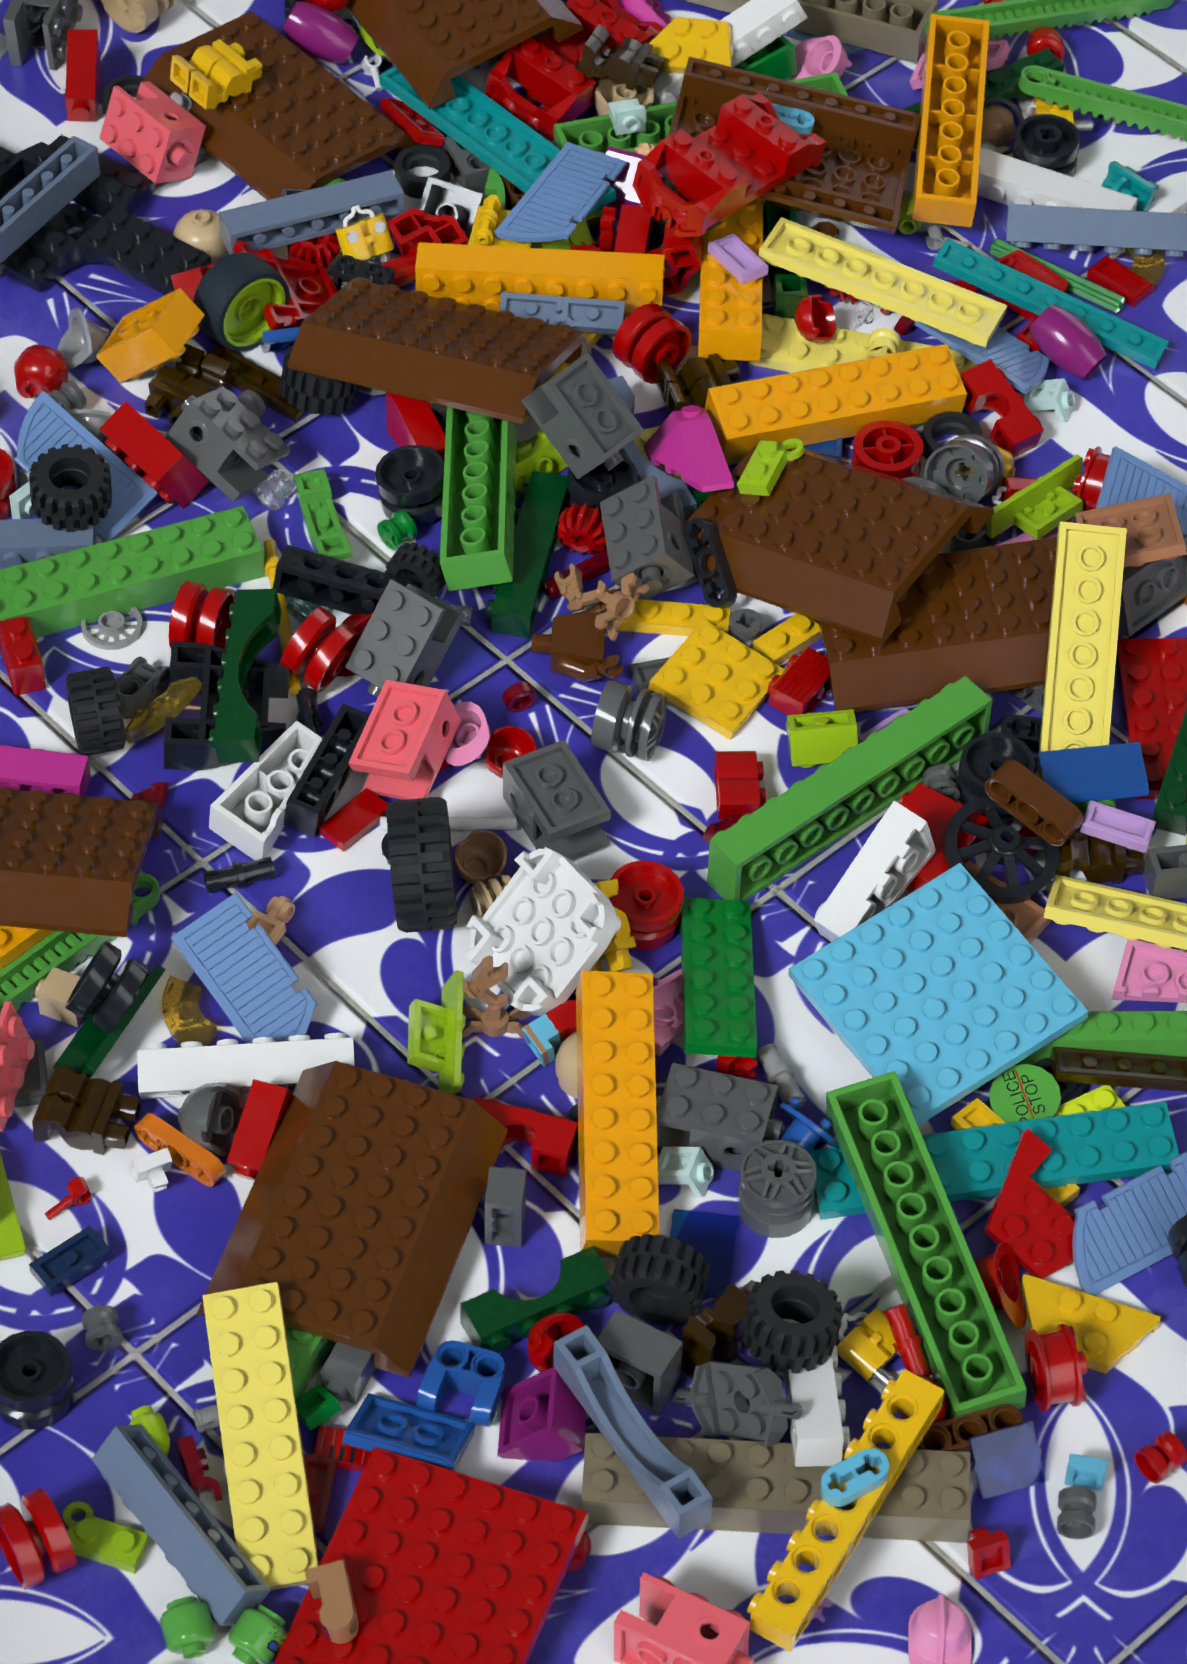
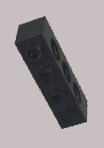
M287 545L276 566L273 589H277L279 594L353 615L374 612L390 579H394L404 586H407L408 583L412 584V581Z
M342 704L287 800L283 825L309 836H316L319 826L324 822L353 771L348 762L370 716L369 714Z

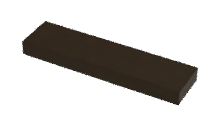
M221 344L209 352L232 363L234 380L232 387L241 392L247 389L252 390L262 399L267 407L295 423L308 413L307 411L299 410L296 406L287 403L288 400L282 397L280 377Z
M1054 1046L1050 1054L1053 1076L1057 1082L1187 1092V1057Z

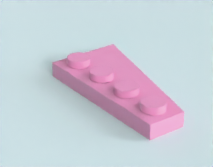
M1127 940L1112 1000L1187 1003V952L1163 948L1156 944L1139 940Z

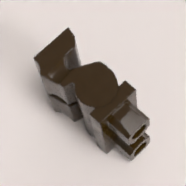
M599 24L584 44L578 71L585 74L586 78L597 77L603 80L608 75L614 83L626 84L625 88L634 91L638 84L652 89L656 78H659L662 73L666 58L652 54L653 45L644 43L642 46L637 40L628 37L617 47L609 48L607 45L609 33L606 28Z
M185 343L184 347L186 350L176 359V368L173 369L163 365L156 377L148 383L150 395L144 402L146 414L157 418L164 411L170 413L169 420L174 425L183 412L181 409L182 404L191 395H195L198 398L222 386L230 390L234 384L231 362L208 352L205 355V351Z
M718 353L710 354L708 359L705 357L688 359L678 375L675 374L671 364L666 361H658L656 385L670 414L672 411H680L683 407L689 405H696L705 409L708 388L734 384L732 381L739 380L740 371L736 360L721 362Z
M1080 826L1062 846H1059L1060 860L1053 877V882L1056 874L1069 877L1070 872L1074 868H1080L1088 882L1103 883L1111 880L1112 884H1122L1124 874H1142L1144 856L1142 852L1126 851L1127 847L1081 833Z
M55 1066L45 1089V1095L42 1096L32 1120L34 1141L43 1142L49 1140L53 1129L59 1131L63 1140L72 1148L81 1150L93 1149V1153L104 1155L107 1147L125 1149L129 1141L130 1126L119 1124L117 1121L119 1118L137 1121L141 1111V1099L125 1094L123 1083L116 1081L110 1083L100 1078L89 1079L86 1073H74L68 1066Z
M750 1280L741 1289L731 1283L725 1289L724 1294L715 1301L714 1310L705 1307L701 1313L688 1316V1322L683 1327L681 1370L692 1379L697 1365L714 1360L731 1363L740 1355L742 1347L745 1346L743 1343L744 1335L741 1334V1326L749 1293L752 1291V1286L756 1283L754 1280Z

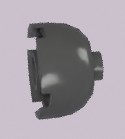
M208 1083L192 1090L178 1113V1121L182 1133L214 1155H229L227 1151L230 1145L232 1146L243 1112V1108L239 1107L238 1098H243L241 1091L234 1085Z

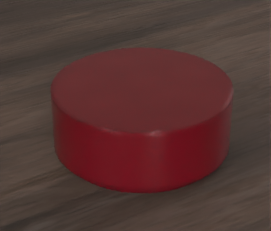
M529 682L515 683L502 694V701L510 712H520L528 709L537 698L536 692Z

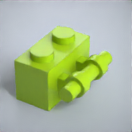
M854 709L787 715L786 732L792 767L810 768L817 764L831 763L840 757L846 749L854 748L858 745Z

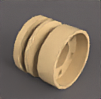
M101 0L110 18L119 27L131 33L143 31L157 17L163 15L177 2V0Z

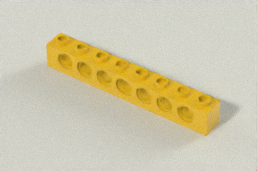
M906 1369L902 1371L897 1381L890 1379L881 1396V1399L884 1400L878 1410L871 1409L862 1427L865 1432L860 1440L853 1438L844 1454V1459H847L868 1448L882 1451L889 1461V1472L885 1483L849 1503L853 1506L851 1510L833 1507L823 1499L819 1500L816 1498L813 1501L806 1515L808 1523L803 1531L795 1530L786 1548L789 1551L783 1562L777 1560L774 1563L767 1577V1581L770 1583L764 1593L757 1591L748 1606L747 1612L751 1614V1631L791 1653L940 1412L945 1390ZM903 1413L909 1418L902 1420L894 1417L893 1414ZM886 1443L891 1448L879 1449L874 1444ZM865 1463L864 1472L870 1470L875 1475L878 1472V1465L871 1467L868 1463ZM832 1481L830 1490L837 1488L842 1493L844 1492L846 1482L838 1485L835 1481ZM827 1533L835 1539L823 1541L817 1535ZM802 1564H809L813 1566L816 1570L812 1572H804L801 1571L798 1568V1566ZM789 1595L795 1598L796 1601L786 1604L781 1602L778 1597Z

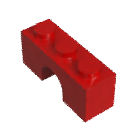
M991 359L960 373L967 392L964 405L972 414L981 409H990L1001 417V419L996 420L989 436L993 444L1009 451L1013 458L1037 447L1044 431L1040 420L1030 412L1024 404L1022 396L1015 392L1007 381L1004 372L997 368Z
M474 1097V1101L508 1129L504 1145L512 1141H523L532 1147L531 1169L562 1177L567 1176L578 1145V1122L571 1121L563 1116L555 1117L539 1113L527 1107L519 1108L503 1104L495 1099Z

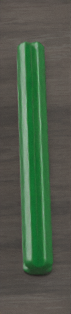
M995 239L990 246L989 253L998 259L1020 249L1067 280V291L1107 310L1120 313L1125 305L1126 299L1124 296L1008 242Z

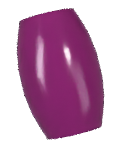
M302 1L296 2L282 28L294 43L308 53L320 59L339 64L346 62L359 38L355 30L335 13L321 6Z
M1051 304L1029 328L1043 353L1063 371L1081 380L1086 379L1094 372L1107 356L1094 332L1076 315L1055 304Z

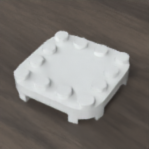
M547 847L531 853L523 851L514 859L520 865V868L483 917L479 918L472 915L466 926L471 928L469 938L470 950L465 952L469 961L479 965L483 958L490 955L493 957V967H499L504 962L508 963V977L496 985L504 993H508V998L510 999L508 1003L533 1016H542L567 1001L577 987L581 971H590L621 927V920L616 915L615 908L601 890L569 858Z

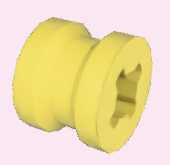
M878 328L872 331L869 338L870 346L867 350V358L898 353L900 345L898 333L889 328Z

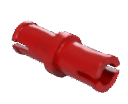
M906 1303L884 1310L883 1314L886 1316L896 1342L892 1345L895 1352L899 1351L906 1370L917 1376L932 1375V1370L929 1368L920 1345L923 1339L921 1334H916Z

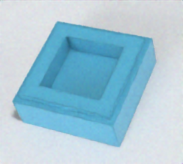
M1070 1453L1064 1484L1102 1491L1108 1460Z

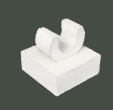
M168 1148L139 1157L132 1162L131 1171L136 1183L148 1179L153 1194L167 1189L168 1180L165 1172L170 1171L172 1165V1158Z

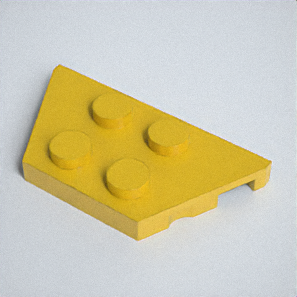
M675 17L649 43L653 45L652 54L666 58L662 72L684 74L689 57L732 67V58H734L733 48L730 44L732 32L726 21Z
M1023 1274L1021 1290L1025 1295L1026 1314L1031 1329H1035L1037 1333L1055 1331L1058 1324L1062 1323L1072 1326L1076 1335L1077 1351L1084 1352L1087 1368L1105 1374L1118 1364L1122 1356L1130 1354L1138 1347L1139 1341L1150 1331L1154 1333L1159 1327L1161 1316L1027 1274Z

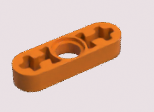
M147 1113L134 1126V1132L143 1144L155 1152L168 1148L172 1164L203 1185L212 1187L225 1174L224 1165L214 1154L190 1140L186 1135L158 1116Z

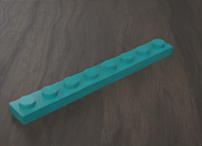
M948 238L934 259L933 267L1038 316L1051 304L1070 311L1094 332L1103 346L1154 370L1168 346V340Z

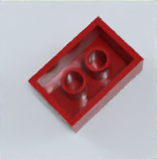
M126 401L99 428L108 437L104 443L157 491L169 505L175 501L184 509L209 483V480L172 443Z

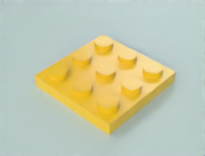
M703 619L652 677L648 689L654 693H665L667 701L731 740L770 694L767 689L771 679L776 674L781 676L785 669Z

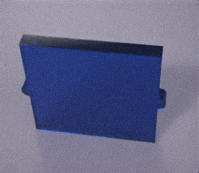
M1031 1420L968 1438L973 1460L971 1471L976 1474L982 1500L1045 1482L1040 1459L1043 1451L1037 1445L1035 1430Z

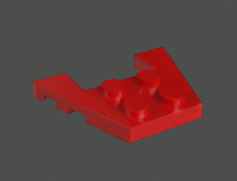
M237 240L233 247L234 253L248 252L264 260L288 284L290 292L289 304L267 303L262 312L270 330L301 327L302 322L338 292L331 276L327 275V268L292 256L285 260L276 257L273 250L264 247L260 251L247 248L248 242Z
M1020 249L995 260L1064 293L1066 291L1067 280ZM961 279L953 282V280L948 281L977 294L982 290ZM985 291L1030 321L1017 334V338L1030 346V352L1037 350L1041 353L1042 350L1029 330L1038 315Z
M1027 1128L1019 1136L1017 1149L1014 1157L1010 1160L1006 1178L997 1194L983 1232L997 1245L1000 1242L1009 1243L1014 1250L1018 1264L1031 1276L1044 1279L1074 1262L1072 1241L1075 1218L1030 1178L1031 1174L1049 1155L1052 1149Z

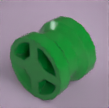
M397 510L392 514L390 520L384 519L377 525V531L381 540L392 550H397L403 545V541H410L417 536V528L413 519L403 510Z

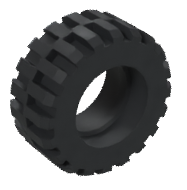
M441 797L392 801L387 805L386 812L390 871L397 928L405 933L451 929L457 924V902L447 801Z

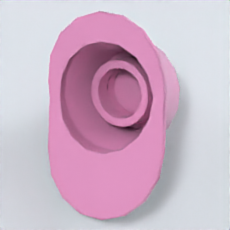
M836 36L810 38L802 41L795 47L797 73L790 77L795 80L837 72L840 78L845 69L852 67V63L848 60L847 53L842 48L840 39Z
M461 702L454 705L461 722L445 756L447 763L453 766H463L474 761L476 758H481L491 737L490 727L484 712L479 705L472 702Z
M939 1594L936 1599L918 1606L910 1615L908 1624V1656L910 1664L971 1663L972 1642L969 1617L958 1604L947 1600L944 1594Z

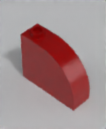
M920 782L911 792L906 791L902 795L899 804L927 821L936 852L906 888L910 893L949 870L943 855V837L952 816L963 806ZM981 814L968 820L969 822L988 827L987 818ZM958 831V849L985 841L984 839ZM971 858L962 861L966 864Z

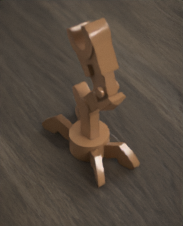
M571 563L569 565L570 574L567 578L557 571L554 578L561 595L570 602L567 605L570 611H582L586 605L596 602H602L607 605V612L596 616L595 627L598 630L606 627L608 636L612 641H615L618 635L616 628L621 625L622 620L629 618L633 613L635 601L638 600L639 595L645 594L650 590L647 584L634 586L637 576L634 573H629L621 579V591L610 594L608 586L599 580L596 590L582 593V572L574 564Z
M490 955L486 956L472 971L471 981H464L463 991L470 998H479L488 1005V1008L480 1012L472 1005L463 1007V1014H465L466 1018H474L477 1021H470L464 1026L462 1038L470 1036L472 1032H484L490 1037H500L506 1032L518 1033L520 1037L524 1038L522 1031L524 1026L519 1022L513 1021L517 1018L519 1020L526 1019L531 1014L516 1008L508 1013L503 1009L508 1002V993L496 995L489 990L508 977V963L504 962L499 967H493V957Z

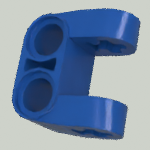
M453 1340L443 1342L436 1349L426 1369L418 1391L416 1406L436 1412L447 1388L475 1396L470 1421L478 1425L491 1427L505 1386V1363L503 1358L494 1351ZM456 1363V1364H458V1365L452 1367V1366H447L446 1364ZM491 1373L494 1375L487 1377L483 1376L482 1374Z

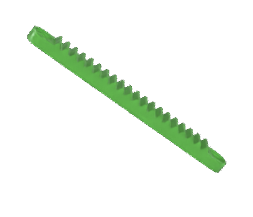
M1008 0L936 11L931 14L989 20L988 39L991 40L995 35L999 38H1002L1006 33L1009 37L1015 32L1022 35L1026 30L1028 33H1031L1039 27L1054 28L1057 26L1058 29H1061L1065 24L1068 27H1071L1074 23L1080 26L1085 21L1091 24L1095 19L1100 23L1104 18L1110 21L1114 16L1119 20L1124 15L1130 18L1134 13L1137 17L1143 12L1149 15L1153 10L1171 7L1175 0ZM930 16L928 17V20L924 28L926 36L928 32Z
M1026 66L1021 71L1018 81L1020 90L1030 96L1045 99L1047 105L1057 102L1058 107L1061 109L1068 105L1072 112L1077 108L1084 115L1091 111L1095 118L1102 114L1106 121L1113 117L1118 124L1123 120L1126 121L1129 127L1136 123L1140 130L1147 126L1151 133L1158 129L1163 136L1170 132L1174 139L1181 135L1184 141L1187 142V105L1040 66ZM1029 78L1035 79V80H1038V81L1041 82V83H1035V82H1032V81H1030V80H1028V79H1029Z
M139 873L134 891L137 888L146 887L151 890V893L145 897H138L133 894V919L131 922L133 925L138 924L139 918L154 908L159 902V884L156 878L150 874ZM54 931L0 970V1012L5 1001L12 1002L15 1010L18 1011L24 1001L26 1003L31 1001L39 981L42 978L46 979L53 967L72 972L76 963L83 964L87 955L94 956L98 947L110 939L116 940L117 936Z

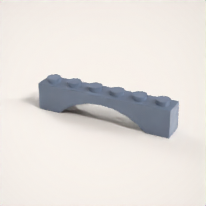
M624 376L608 379L634 415L635 396ZM634 440L618 451L621 456L634 463L638 471L637 483L654 475L657 478L660 499L675 492L682 498L685 521L696 511L697 503L685 482L655 467L643 456Z
M585 1325L555 1341L554 1368L676 1537L679 1539L710 1522L712 1495L692 1468L676 1458L648 1427L625 1391L607 1352L588 1326Z

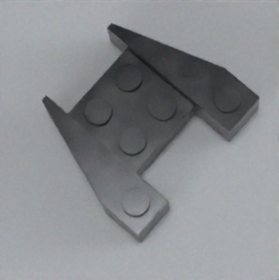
M172 641L170 693L202 695L200 719L166 717L164 769L199 771L234 764L219 763L216 750L211 749L209 744L210 729H215L213 707L215 703H219L220 699L217 691L218 678H223L224 674L221 658L222 653H227L226 649L207 643ZM255 659L247 674L244 685V697L258 715L263 734L261 756L286 731V723L268 722L269 698L288 699L289 668Z

